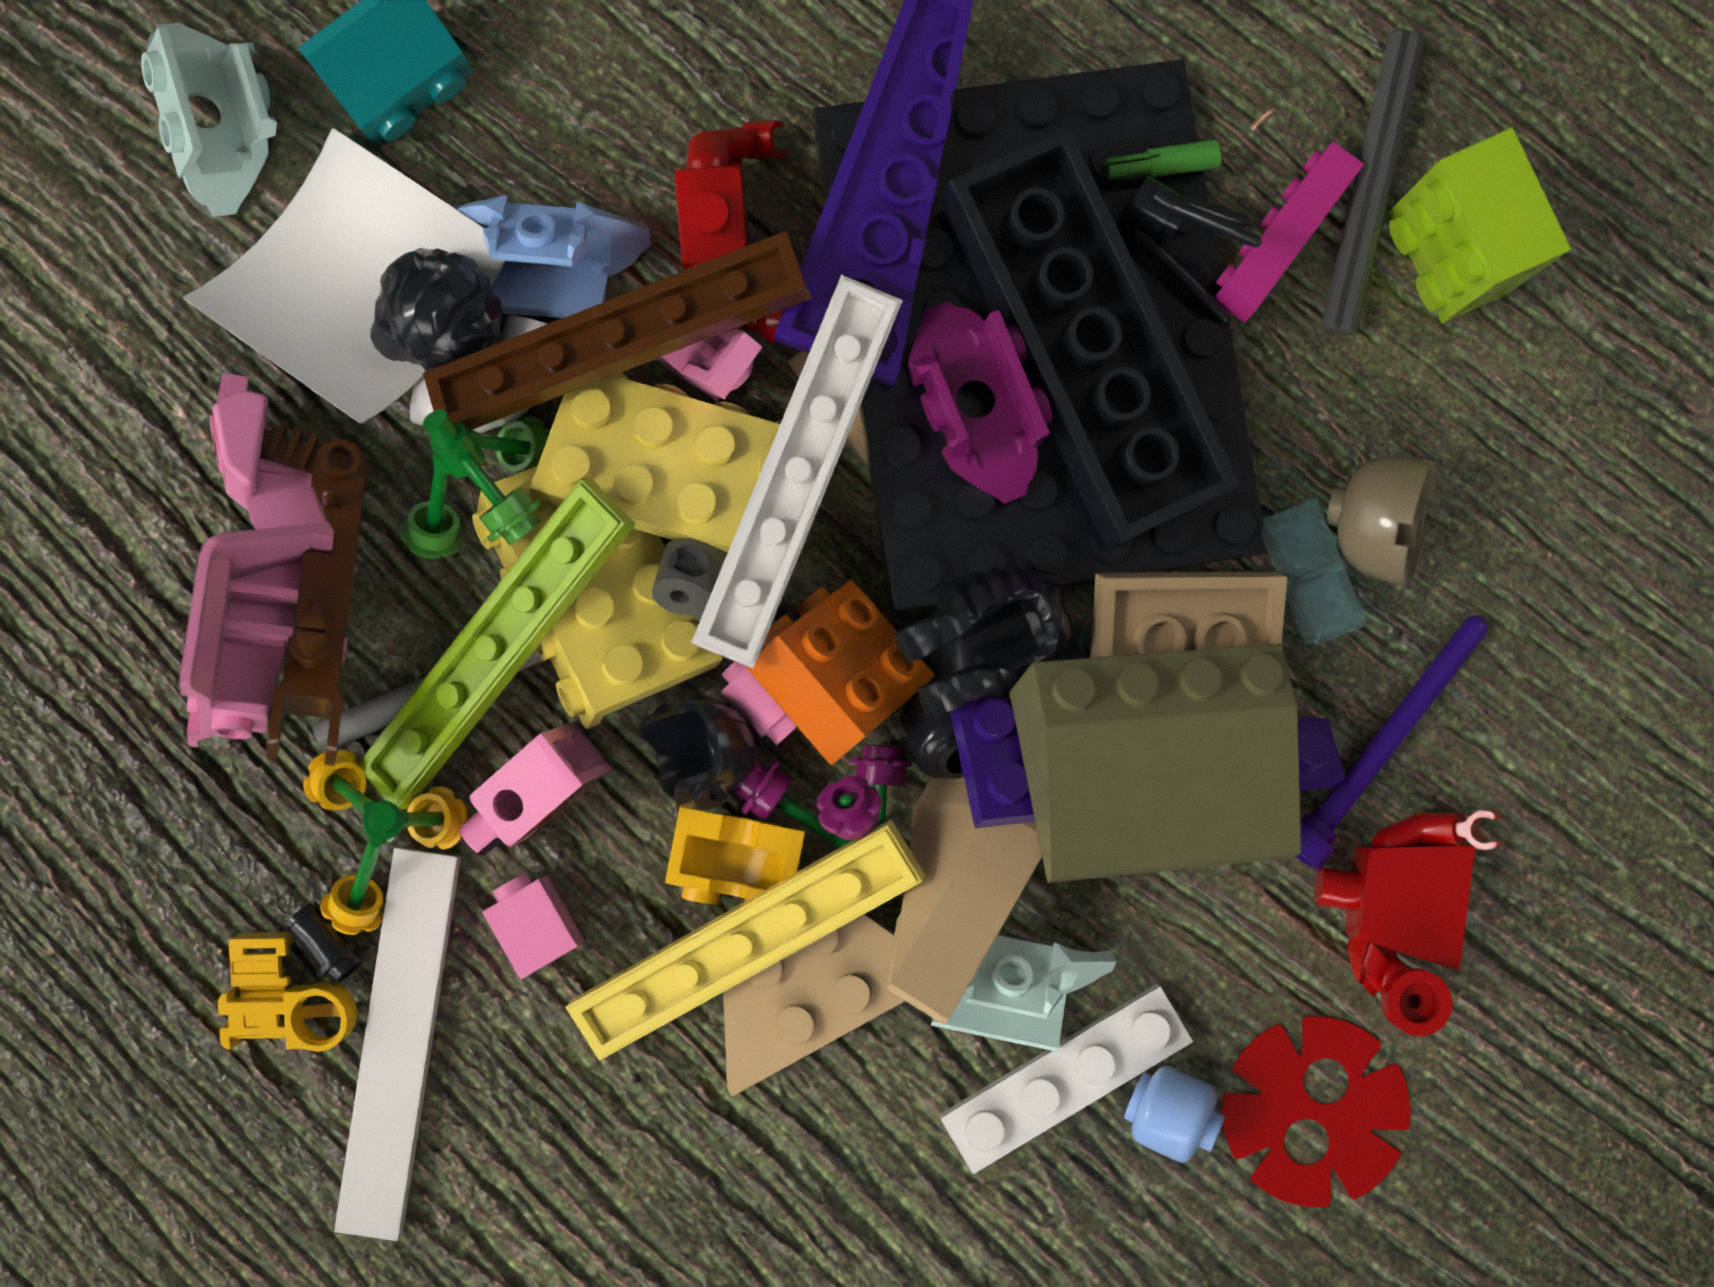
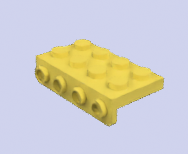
M621 372L563 395L529 488L530 495L533 499L538 497L543 502L560 506L581 478L591 479L636 523L633 527L634 529L671 540L680 538L695 539L728 552L782 420L771 422L751 416L744 408L729 402L710 404L693 399L683 390L672 385L656 384L649 386L629 380Z
M537 466L494 483L504 496L518 486H521L531 498L529 488ZM482 491L480 492L477 505L478 512L472 515L473 524L482 545L486 549L494 547L504 567L500 569L501 580L559 506L541 501L540 506L533 511L540 522L519 540L509 545L502 536L495 541L487 539L491 532L479 517L493 504ZM632 528L535 650L542 661L551 660L560 678V681L556 682V689L566 713L572 718L578 715L586 729L600 724L603 716L718 667L723 659L718 654L691 644L700 622L695 619V616L669 612L659 606L653 599L651 591L665 548L660 536Z

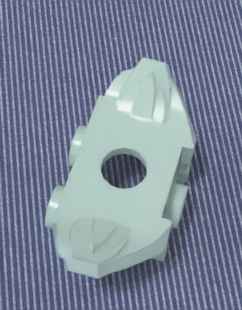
M182 23L157 24L156 32L152 33L148 38L147 52L142 54L141 68L145 85L149 92L154 93L160 113L159 132L163 147L166 152L172 154L178 178H183L192 197L197 202L205 205L213 217L236 214L269 154L267 138L276 135L277 127L275 118L268 116L267 113L270 107V93L267 81L262 73L255 72L251 59L255 52L254 43H230L228 46ZM202 96L213 101L220 111L221 119L219 124L211 128L196 126L189 98Z
M997 935L949 1020L943 1025L932 1018L931 1026L1057 1052L1060 1044L1066 994L1085 987L1101 976L1112 972L1117 961L1111 950L1085 952L1070 949L1058 943L1048 946Z

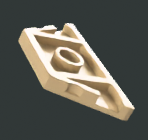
M863 914L724 991L727 1089L732 1097L903 1003L905 1000L886 989L895 932Z

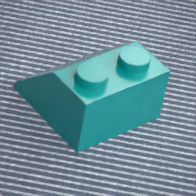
M361 0L298 47L374 147L384 139L385 141H393L404 135L414 125L417 114L433 102L441 104L452 99L465 86V78L473 73L463 52L426 0Z

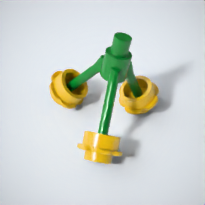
M341 749L337 751L335 766L325 765V751L317 755L309 764L308 770L310 774L303 781L305 795L311 802L318 801L320 806L326 810H345L355 806L363 814L362 830L368 841L357 875L344 876L335 882L331 888V893L325 894L321 900V912L324 918L331 920L333 928L343 934L356 935L363 930L371 932L380 926L384 915L381 911L383 907V893L380 887L371 880L382 845L394 841L399 836L402 828H408L410 835L427 848H434L435 846L443 850L452 848L462 838L459 827L468 820V810L464 801L456 799L453 790L447 787H433L428 793L417 796L409 805L407 812L401 811L397 805L390 801L381 800L373 802L364 795L367 780L363 769L357 765L360 759L353 752Z

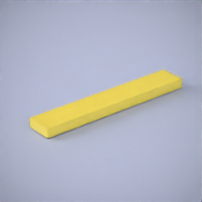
M890 819L874 828L865 837L849 842L575 997L568 1003L566 1009L600 1061L921 883L926 874Z

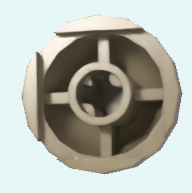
M1386 455L1369 460L1359 467L1352 475L1346 489L1335 487L1329 503L1327 524L1338 526L1339 549L1346 562L1361 574L1404 586L1408 585V580L1411 581L1421 558L1430 523L1425 521L1428 501L1434 502L1438 472L1436 461L1409 456Z

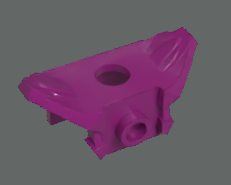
M946 301L924 311V316L916 332L908 361L913 385L915 387L923 384L927 393L921 395L922 406L933 431H943L947 444L941 453L950 469L980 490L996 497L1005 504L1027 495L1028 484L1037 469V446L1050 434L1046 424L1053 421L1052 411L1040 385L1031 387L1021 364L1028 359L1027 351L1016 325L1012 323L1006 326L999 310L991 312L984 321L974 311L964 307H956L949 301ZM968 382H982L992 390L995 402L992 411L987 416L971 418L960 410L957 404V394L959 389Z

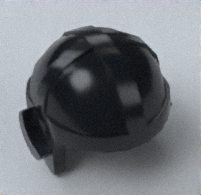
M694 697L672 709H668L665 703L658 707L653 714L645 717L639 724V731L642 737L655 750L662 791L682 807H697L700 810L706 811L721 806L728 800L727 796L738 790L754 770L757 746L753 729L741 712L721 702L709 700L706 697Z

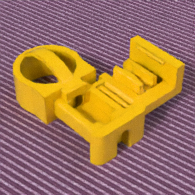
M246 932L239 933L228 939L231 987L233 988L222 994L218 999V1014L228 1015L227 1024L220 1028V1042L223 1048L231 1050L240 1044L242 1039L286 1038V1049H305L321 1052L330 1050L350 1035L356 1025L358 1011L355 1000L347 989L339 984L334 986L331 982L323 981L313 984L293 985L286 990V986L291 984L290 976H282L285 969H282L281 958L289 954V945L296 942L290 933ZM276 948V952L247 953V949ZM316 995L323 996L333 1002L303 1006L304 1001L308 997ZM280 1014H284V1022L282 1023L280 1021ZM340 1017V1030L337 1035L332 1037L318 1036L308 1028L304 1019Z

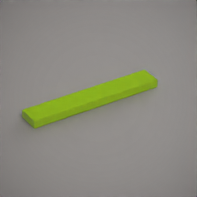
M582 478L579 480L357 764L363 769L366 778L386 801L394 803L400 810L408 809L411 802L422 793L635 526L636 523L594 480Z

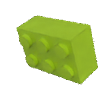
M1513 127L1439 160L1389 211L1392 218L1389 222V230L1393 242L1403 255L1409 254L1419 275L1416 279L1418 294L1429 311H1436L1442 324L1509 294L1571 250Z

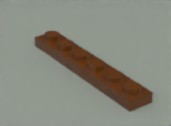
M784 231L424 372L423 376L433 411L438 409L445 410L453 422H460L466 428L473 430L799 304L812 297L793 242L788 232Z

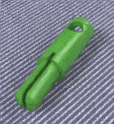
M1216 139L1147 149L1146 153L1107 158L1104 164L1106 178L1111 181L1145 175L1154 178L1216 169L1221 165V150Z

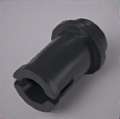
M316 901L300 909L283 927L320 968L316 973L320 980L328 978L335 986L353 974L364 962V959L358 953L361 948L357 941L349 943L341 932L335 930L330 919L323 917L320 905Z

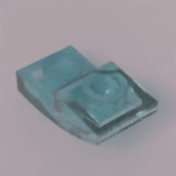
M1317 498L1263 519L1260 533L1275 571L1287 576L1286 599L1306 647L1316 646L1367 626V620Z

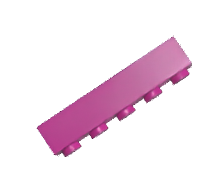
M1334 141L1330 143L1323 153L1316 149L1302 167L1308 173L1302 182L1295 177L1281 195L1287 201L1281 210L1273 206L1260 223V226L1265 229L1260 236L1262 239L1261 245L1255 248L1245 244L1238 252V255L1244 258L1239 266L1236 268L1230 263L1216 283L1222 288L1215 296L1216 300L1227 311L1246 323L1352 182L1364 163Z

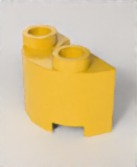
M679 807L665 883L683 887L681 898L694 902L719 905L721 894L741 897L747 901L798 871L805 831L726 813L722 815L695 808Z

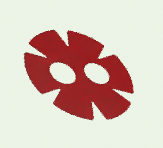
M1308 1016L1302 1019L1301 1055L1298 1054L1280 1024L1258 1035L1243 1050L1232 1066V1070L1259 1089L1261 1094L1225 1093L1222 1099V1115L1226 1116L1223 1122V1129L1228 1147L1236 1160L1271 1147V1150L1251 1176V1181L1269 1195L1293 1205L1328 1207L1331 1203V1168L1335 1170L1350 1198L1354 1200L1374 1189L1390 1173L1401 1156L1400 1152L1373 1134L1371 1130H1408L1410 1128L1411 1115L1410 1100L1406 1081L1397 1064H1392L1366 1076H1361L1381 1048L1380 1041L1362 1028L1349 1022L1330 1017ZM1319 1059H1332L1339 1062L1348 1075L1346 1093L1341 1099L1331 1104H1322L1314 1101L1309 1097L1304 1088V1074L1307 1068ZM1304 1119L1313 1120L1322 1125L1329 1139V1146L1325 1156L1320 1161L1310 1165L1296 1163L1288 1156L1284 1148V1136L1287 1129L1293 1123Z

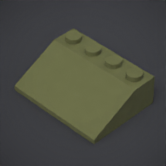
M1282 644L1032 663L1009 693L1048 883L1296 857L1301 853L1297 703Z

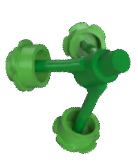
M442 409L432 411L425 417L423 427L431 436L430 447L434 451L432 456L434 474L430 500L415 505L408 514V520H404L399 529L401 540L404 543H409V549L413 554L424 559L435 560L453 555L462 545V540L459 537L462 535L463 530L460 525L459 516L454 509L444 504L449 474L456 478L470 476L493 504L479 517L491 532L487 537L489 541H495L502 536L511 545L540 522L533 512L541 504V500L538 497L532 500L521 486H518L504 496L481 467L485 458L482 449L496 451L500 465L513 475L538 466L550 433L549 429H544V424L540 419L524 417L520 421L506 424L498 436H492L466 428L460 422H453L446 411Z

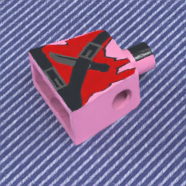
M575 722L540 733L469 796L471 803L478 811L459 827L460 833L470 848L482 856H485L502 841L507 846L512 847L539 832L610 774L613 769Z

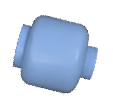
M1163 1066L1156 1070L1154 1075L1146 1072L1142 1074L1131 1097L1124 1119L1132 1122L1131 1134L1137 1143L1177 1162L1184 1163L1193 1158L1198 1147L1211 1152L1226 1116L1214 1111L1218 1098L1217 1092L1212 1085L1171 1066Z

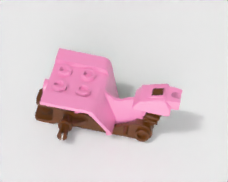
M222 373L217 403L212 407L213 415H209L218 470L223 476L226 493L248 510L250 521L255 530L217 534L210 537L203 544L199 554L179 678L181 695L188 696L187 712L190 713L187 727L188 746L198 747L199 740L213 737L214 735L229 739H247L252 736V732L266 733L268 731L267 759L277 760L285 715L297 714L323 717L330 721L325 765L335 766L343 706V696L338 688L342 662L345 663L348 638H345L365 492L367 457L362 448L355 442L346 439H333L322 445L318 443V434L313 432L307 445L302 444L303 429L296 427L291 440L287 439V423L282 421L278 429L271 427V430H268L269 425L266 421L268 397L263 393L248 391L249 377ZM286 656L283 681L276 687L283 657ZM270 709H271V716H270V723H269V713H270Z

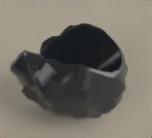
M418 248L414 251L406 252L395 259L382 274L380 280L381 291L375 301L374 322L370 329V338L374 347L385 358L392 361H408L411 364H418L427 372L498 344L501 338V299L496 295L495 288L491 286V279L479 270L473 259L439 248L432 250Z

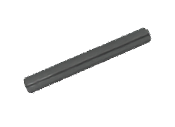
M1397 29L1387 41L1360 156V161L1364 165L1355 177L1321 322L1322 328L1332 333L1351 335L1359 325L1424 47V37L1418 32Z

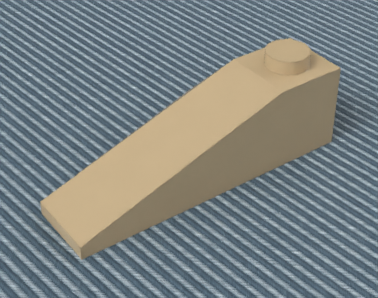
M931 777L913 807L910 826L913 827L910 850L926 875L921 883L904 892L901 914L896 920L886 988L943 1025L951 1017L1042 858L1036 822L975 829L964 777L958 779Z

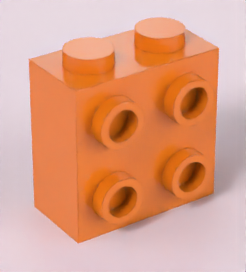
M852 579L832 594L824 586L815 591L795 609L794 612L800 617L796 622H793L787 614L778 619L769 628L763 643L764 649L759 653L754 668L746 666L748 671L831 766L918 691V686L929 682L935 676L921 658L909 664L906 662L893 634L896 629Z

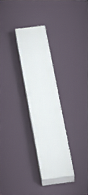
M841 275L691 644L752 669L754 668L903 300Z
M403 847L394 848L334 1232L398 1241L403 1235L461 856Z

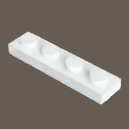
M1155 984L1060 1041L1057 1052L1045 1050L942 1112L939 1116L971 1172L975 1174L1191 1044L1193 1040L1162 988Z

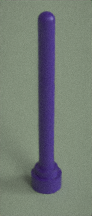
M1472 615L1464 620L1344 774L1345 779L1333 788L1313 815L1306 813L1300 820L1301 853L1296 856L1302 863L1313 870L1319 871L1332 855L1334 849L1331 844L1337 837L1333 832L1486 636L1488 623L1483 617Z

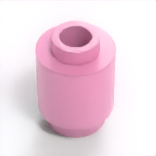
M733 662L722 673L723 678L729 683L721 691L722 696L736 711L741 712L747 718L752 729L760 738L767 735L777 746L798 728L748 671L745 665Z

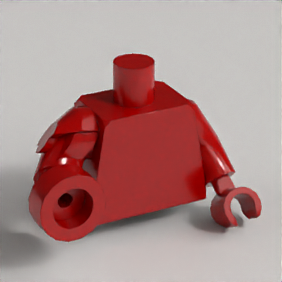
M748 121L743 127L700 132L688 142L687 163H681L675 169L680 247L684 271L749 245L742 159L783 158L786 155V149L775 150L773 144L774 130L784 127L782 121ZM784 309L744 324L742 328L759 332L768 343H780L774 340V334Z
M1499 810L1477 811L1470 815L1468 819L1462 813H1415L1378 830L1372 839L1371 845L1356 846L1352 871L1321 867L1317 872L1314 886L1315 904L1318 906L1347 909L1345 934L1349 935L1347 951L1357 982L1363 985L1373 997L1376 996L1377 991L1381 994L1380 1004L1386 1019L1392 1026L1409 1035L1424 1037L1434 1034L1444 1027L1452 1014L1453 999L1449 987L1439 976L1424 969L1408 968L1397 954L1401 952L1447 968L1460 970L1475 848L1488 850L1501 847L1506 843V840L1488 841L1481 834L1480 825L1485 818H1505V815ZM1466 840H1468V842H1469L1472 846L1463 845V844L1466 842Z

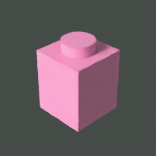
M526 872L492 891L498 903L482 911L520 980L585 942L548 875L531 882Z

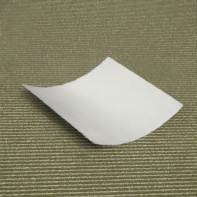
M333 128L305 182L276 222L233 265L202 287L183 296V299L355 421L364 423L407 392L425 372L423 367L418 364H411L408 361H392L385 358L374 347L370 338V329L374 322L375 301L381 291V276L389 264L404 253L418 248L429 250L439 248L473 259L479 270L491 279L492 286L505 261L491 259L483 239L484 227Z

